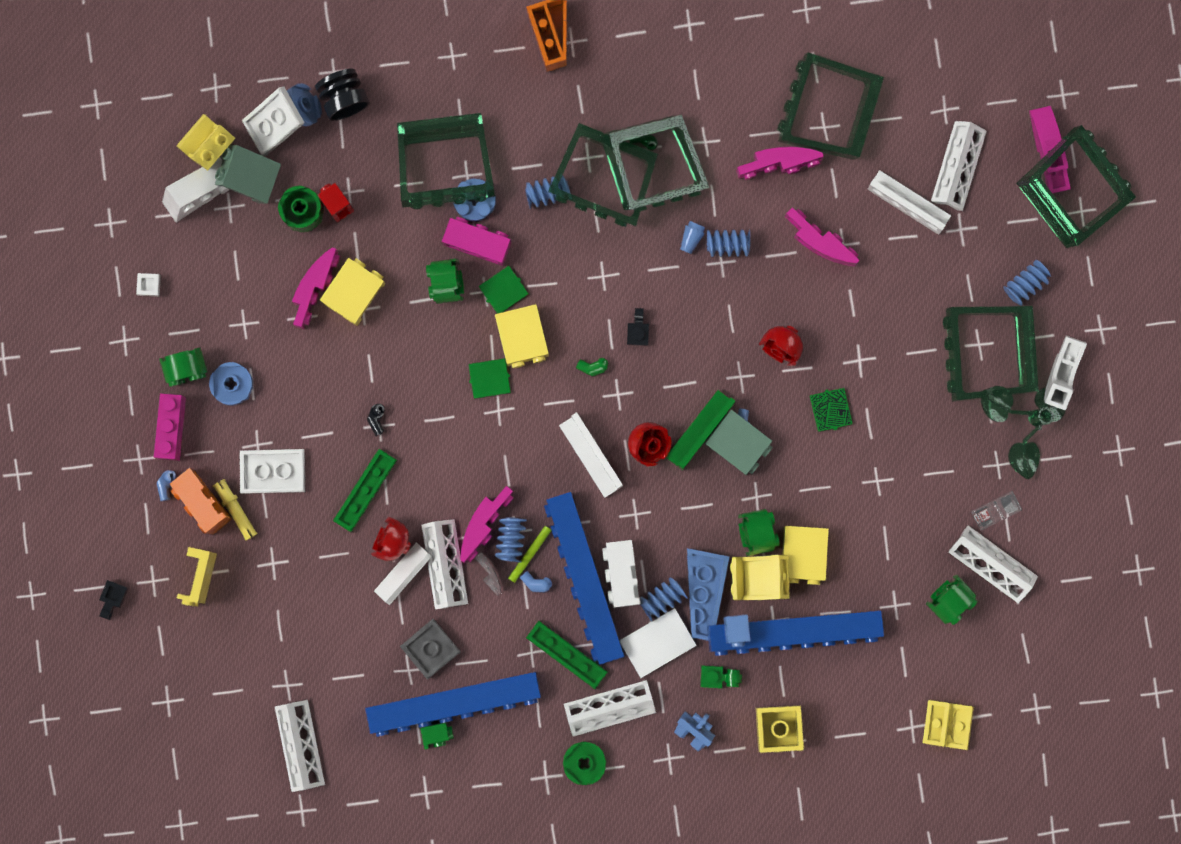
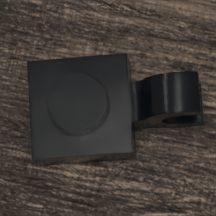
M635 308L634 323H628L627 345L648 346L649 324H643L644 308Z
M107 580L99 599L105 602L99 617L110 620L114 606L121 608L129 588Z

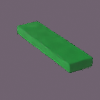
M378 449L333 521L352 533L396 464L397 459Z
M540 621L536 623L526 637L594 689L597 688L608 673Z

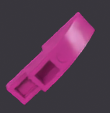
M1051 106L1029 110L1037 152H1040L1048 194L1071 189L1067 173L1069 168Z
M802 147L765 149L755 152V161L737 167L736 172L739 179L745 178V180L756 177V173L762 171L770 173L777 170V166H779L782 174L787 172L790 175L799 172V168L808 166V168L818 166L820 164L819 161H822L824 156L822 152Z
M792 207L786 213L785 218L799 230L794 238L807 249L835 263L853 267L860 261L857 258L858 254L851 247L847 249L842 244L843 240L835 232L832 234L828 231L822 236V231L815 224L810 225L805 220L807 218L805 214L799 209L795 210Z
M336 248L329 249L317 259L301 280L292 300L295 305L299 306L293 323L295 327L304 329L305 325L310 324L312 318L310 310L312 305H316L319 293H316L317 290L325 292L334 278L331 275L333 268H337L340 261V255H338L339 252Z
M508 486L501 491L493 502L485 497L473 514L462 543L460 560L463 563H466L467 560L472 562L479 553L476 551L481 544L485 546L493 537L490 534L493 530L487 524L488 522L492 524L500 515L498 513L499 509L502 506L506 508L514 499L511 496L514 492Z

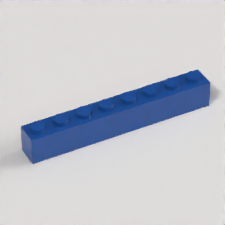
M568 492L547 499V505H544L547 517H552L554 525L550 527L554 538L558 537L561 544L557 546L560 558L566 559L567 566L564 567L567 579L572 578L574 587L570 589L574 600L578 599L581 606L577 608L580 620L585 619L587 624L584 632L587 641L592 640L594 646L593 649H590L594 662L598 661L600 665L622 658L624 654L572 494Z
M882 611L748 622L750 641H746L745 646L732 647V643H726L724 624L707 626L709 652H715V656L728 655V650H736L737 654L750 653L749 648H758V652L771 651L772 646H779L780 650L793 649L792 645L801 644V648L814 647V643L822 642V646H833L835 641L844 640V644H856L857 639L865 638V643L878 642V637H884Z
M533 672L365 708L370 734L376 733V737L388 735L391 729L397 728L398 732L410 730V725L418 724L419 728L432 725L431 721L439 719L440 723L453 721L452 716L461 715V719L473 717V712L482 710V714L495 712V707L503 706V709L506 710L515 708L518 702L524 701L525 705L538 703L537 698H541L537 674Z

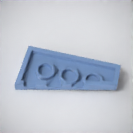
M687 548L691 637L709 641L707 626L717 624L729 556Z

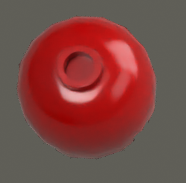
M789 325L787 327H772L764 334L759 343L760 346L764 345L762 350L771 358L780 363L783 360L789 361V366H795L803 352V343L801 337L797 334L798 331Z
M645 422L636 426L628 438V448L632 457L645 466H655L658 464L656 462L660 459L664 460L671 449L672 442L671 437L668 436V430L653 422Z
M388 517L385 521L388 525L386 528L381 527L372 547L375 552L371 553V555L384 561H394L402 553L407 554L411 543L408 542L409 532L406 526L398 520Z

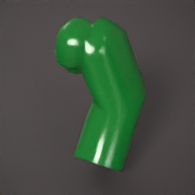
M599 358L598 361L589 364L580 359L576 369L589 376H597L607 370L608 361L605 358Z

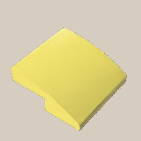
M928 700L923 743L968 750L974 707Z

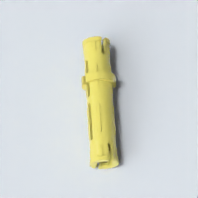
M226 480L220 481L221 486L218 482L214 484L213 487L223 501V507L226 506L245 540L251 539V536L252 538L258 533L248 520L237 501V495H233Z

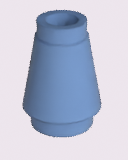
M689 221L688 226L685 225L680 249L692 254L705 234L703 233L705 227Z

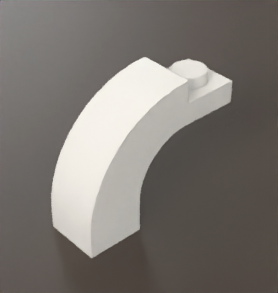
M1067 335L1065 336L1047 382L1044 402L1046 404L1066 410L1074 391L1072 388L1073 380L1086 348V342Z

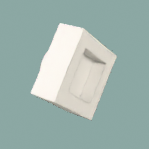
M138 273L136 294L138 296H159L160 275Z

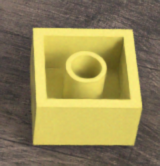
M801 706L756 708L758 751L760 753L804 750Z

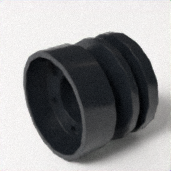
M353 68L334 72L321 79L315 85L317 92L320 93L321 101H327L323 107L330 121L342 120L353 116L370 104L364 89H357L361 82L357 78L356 70Z

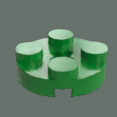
M586 741L575 743L564 755V772L575 784H594L605 772V755L601 748L594 743ZM580 758L590 759V767L588 769L586 767L583 769L579 767L581 764Z

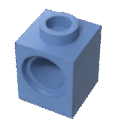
M748 615L723 617L726 643H732V647L745 646V642L750 641Z

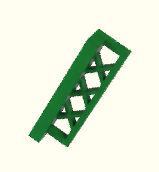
M717 390L668 453L666 459L683 471L736 401L731 397L729 399Z

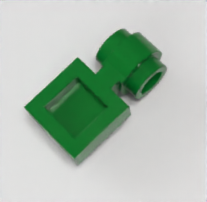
M701 665L700 687L722 688V681L727 682L726 687H739L740 683H742L740 670L727 669V673L723 674V667Z

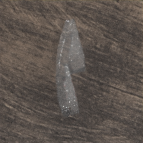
M1013 491L971 511L979 529L984 530L1016 514L1022 508Z
M480 553L475 559L489 573L483 581L499 596L502 592L497 574L485 555Z

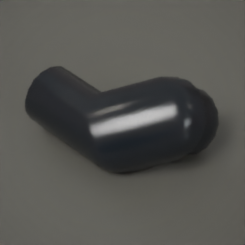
M382 404L373 405L367 417V421L375 436L385 432L380 423L385 412Z

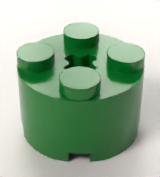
M291 187L283 193L279 200V215L293 231H311L323 220V204L318 195L307 187ZM303 205V212L299 213V206Z
M457 258L433 261L430 265H426L427 277L431 278V286L428 287L429 297L434 302L436 301L437 304L464 300L460 295L464 294L462 270H457L456 265L460 264Z
M201 347L159 358L165 382L169 384V387L186 383V378L193 381L206 377L207 368Z
M766 509L739 514L738 519L742 518V523L738 524L743 548L748 547L749 552H745L747 556L772 552L776 546H779L778 535L774 533L772 526L775 525L772 512L768 513Z
M958 575L953 576L955 579L953 582L950 583L947 580L930 596L932 598L931 603L929 601L926 602V605L944 624H956L962 618L961 614L966 609H972L978 602L975 599L976 594Z

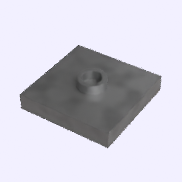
M434 619L429 621L400 646L427 680L461 652Z

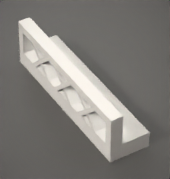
M955 121L931 199L932 202L949 205L958 211H963L987 132L986 130L972 122ZM974 131L978 133L976 142H973L972 138ZM970 151V162H967V153ZM964 171V182H961V173ZM958 191L959 198L956 203L953 200L955 193Z
M880 170L867 189L938 235L951 217L942 209Z
M578 413L573 414L570 419L559 425L604 498L623 487Z
M455 519L422 524L425 550L432 556L428 560V568L435 610L468 604ZM442 525H448V537L443 534ZM448 546L452 549L453 553L451 559L446 555ZM451 567L456 571V578L454 580L450 577L449 573ZM454 589L459 592L460 601L454 602Z
M970 526L964 529L960 538L949 550L951 555L1017 603L1033 588L1038 578L1036 574ZM962 544L969 549V554H962L957 548ZM975 559L984 560L987 567H980L976 564ZM993 572L1002 573L1005 580H998L994 577ZM1011 585H1018L1024 590L1018 595L1011 589Z
M647 680L564 704L573 736L656 713ZM645 689V695L638 697L633 695L635 691ZM617 696L624 697L621 702L616 703L613 701ZM596 702L604 703L600 708L595 709L592 707ZM575 708L583 709L581 713L571 716L570 710Z
M308 700L276 706L275 711L291 791H301L325 785ZM296 706H302L303 716L301 719L296 716L294 708ZM302 727L307 730L308 736L306 740L300 737L299 732ZM306 748L311 751L312 755L309 762L304 757ZM310 770L315 772L317 782L311 784L308 777Z

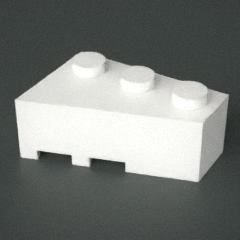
M220 157L208 171L201 167L165 188L162 203L176 223L211 201L218 194H223L230 190L215 185V174L223 162Z
M632 540L606 543L607 548H602L604 561L609 563V569L605 570L606 582H611L612 591H608L609 604H614V608L640 605Z

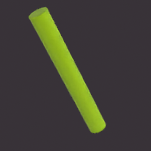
M544 526L520 560L521 563L517 564L508 579L514 583L517 581L551 533V529Z

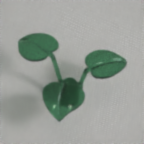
M1003 386L985 389L981 393V405L988 418L995 422H1004L1007 420L1008 413L1028 415L1030 424L1035 426V429L1023 439V443L1013 444L1008 453L1009 463L1012 468L1022 477L1029 480L1038 468L1040 451L1035 443H1027V441L1037 431L1042 430L1043 425L1059 421L1064 416L1066 410L1044 402L1046 388H1042L1036 393L1034 402L1039 409L1032 411L1011 410L1013 396Z

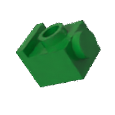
M447 722L420 728L424 750L429 749L430 744H433L434 747L444 746L447 740L454 739L452 726L448 727Z

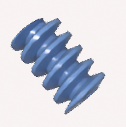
M563 175L559 176V182L555 177H551L550 184L546 178L543 179L542 185H540L538 180L535 181L534 187L529 182L526 183L525 191L530 209L532 203L538 208L540 201L547 206L548 199L555 204L556 197H559L561 202H564L565 195L571 200L569 185Z
M707 230V251L710 252L711 257H714L716 251H718L720 257L723 256L724 251H727L729 257H731L733 251H735L737 257L740 256L741 251H744L745 256L748 257L750 252V230L747 236L744 230H740L739 236H737L735 230H732L730 236L727 230L723 231L722 236H720L718 230H715L713 236Z
M1035 260L1033 266L1029 265L1027 271H1021L1020 276H1015L1013 281H1009L1007 287L1003 286L1012 301L1022 306L1021 298L1028 301L1029 296L1027 293L1035 295V287L1042 290L1041 282L1048 285L1047 277H1051V275L1040 261Z
M506 517L499 520L505 526L498 528V531L504 535L497 537V540L503 542V544L496 545V548L502 552L496 553L495 557L503 561L521 563L516 557L522 556L523 553L518 551L517 548L524 547V544L518 542V540L525 538L519 531L526 530V527L520 525L521 522L527 521L526 519Z
M671 577L669 578L670 585L664 582L661 583L663 590L655 587V595L647 592L648 600L642 596L640 597V605L651 622L653 621L652 614L659 618V610H662L664 613L667 612L666 605L674 608L673 600L681 603V595L688 599L678 582Z

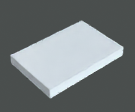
M284 86L274 91L242 120L262 156H267L304 124L301 115Z
M305 449L240 451L241 494L305 492Z
M675 608L619 640L640 678L697 646Z

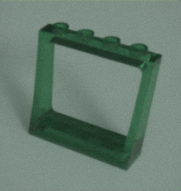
M807 52L804 54L803 60H799L795 71L798 72L797 80L792 81L789 89L792 92L791 100H787L784 105L783 111L787 113L785 119H781L777 131L780 132L778 142L855 160L861 156L884 77ZM811 64L859 80L865 85L846 148L791 135V128Z
M481 113L397 123L402 208L411 207L417 210L421 209L423 205L432 204L434 207H441L446 202L463 204L466 200L471 199L483 202L488 197H495ZM467 137L479 138L486 176L484 184L414 193L408 192L406 148L409 144Z
M682 115L668 116L599 134L624 210L644 211L647 210L646 205L652 204L653 207L665 205L664 200L670 199L671 202L683 200V195L688 194L689 197L701 195L700 190L710 188ZM671 129L688 164L694 183L682 188L634 200L619 151V142Z
M578 123L548 193L555 195L554 200L566 204L567 201L575 203L574 208L586 212L587 208L595 211L594 215L606 220L607 216L615 219L614 223L626 228L628 224L636 227L658 154ZM579 138H584L646 164V170L632 216L623 215L558 188V184Z
M1082 125L1074 127L1016 183L1065 248L1080 245L1136 198L1130 190L1132 187L1130 182L1121 178L1118 174V166L1109 162L1106 158V150L1097 146L1094 142V134L1089 130H1085ZM1075 140L1118 196L1115 203L1082 229L1077 227L1041 179L1042 174Z
M1033 306L949 307L946 309L943 327L947 329L948 338H945L944 346L946 350H949L946 370L950 372L951 380L947 382V390L949 393H952V402L1030 394L1039 391ZM959 315H1011L1014 317L1019 378L1018 387L970 393L963 391L958 326Z

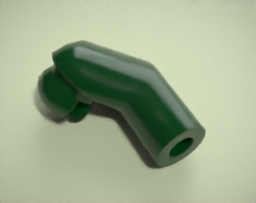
M648 131L628 134L629 144L640 142L649 150H654L658 146L657 138Z

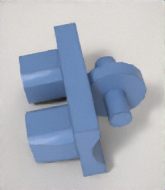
M684 712L678 720V725L674 731L681 738H684L688 732L694 735L695 738L690 744L697 751H700L705 746H709L716 736L709 731L712 725L707 722L710 716L707 713L701 717L697 713L690 716L687 712Z

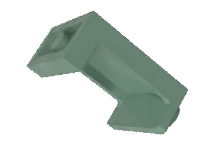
M229 145L222 154L223 162L215 174V185L245 195L257 203L267 204L281 164L241 146Z
M730 410L705 443L706 446L718 453L745 476L748 472L753 474L760 465L757 463L760 456L766 457L773 448L770 446L771 439L733 410Z

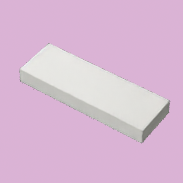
M416 542L374 592L390 605L432 556Z

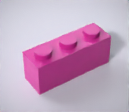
M456 217V220L450 218L442 244L503 266L511 245V239L503 232L496 231V233H492L483 225L476 224L475 227L469 225L467 220Z
M160 393L154 458L180 461L186 397L182 395Z

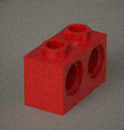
M329 183L320 189L321 193L318 196L337 223L354 212L336 183L332 185Z

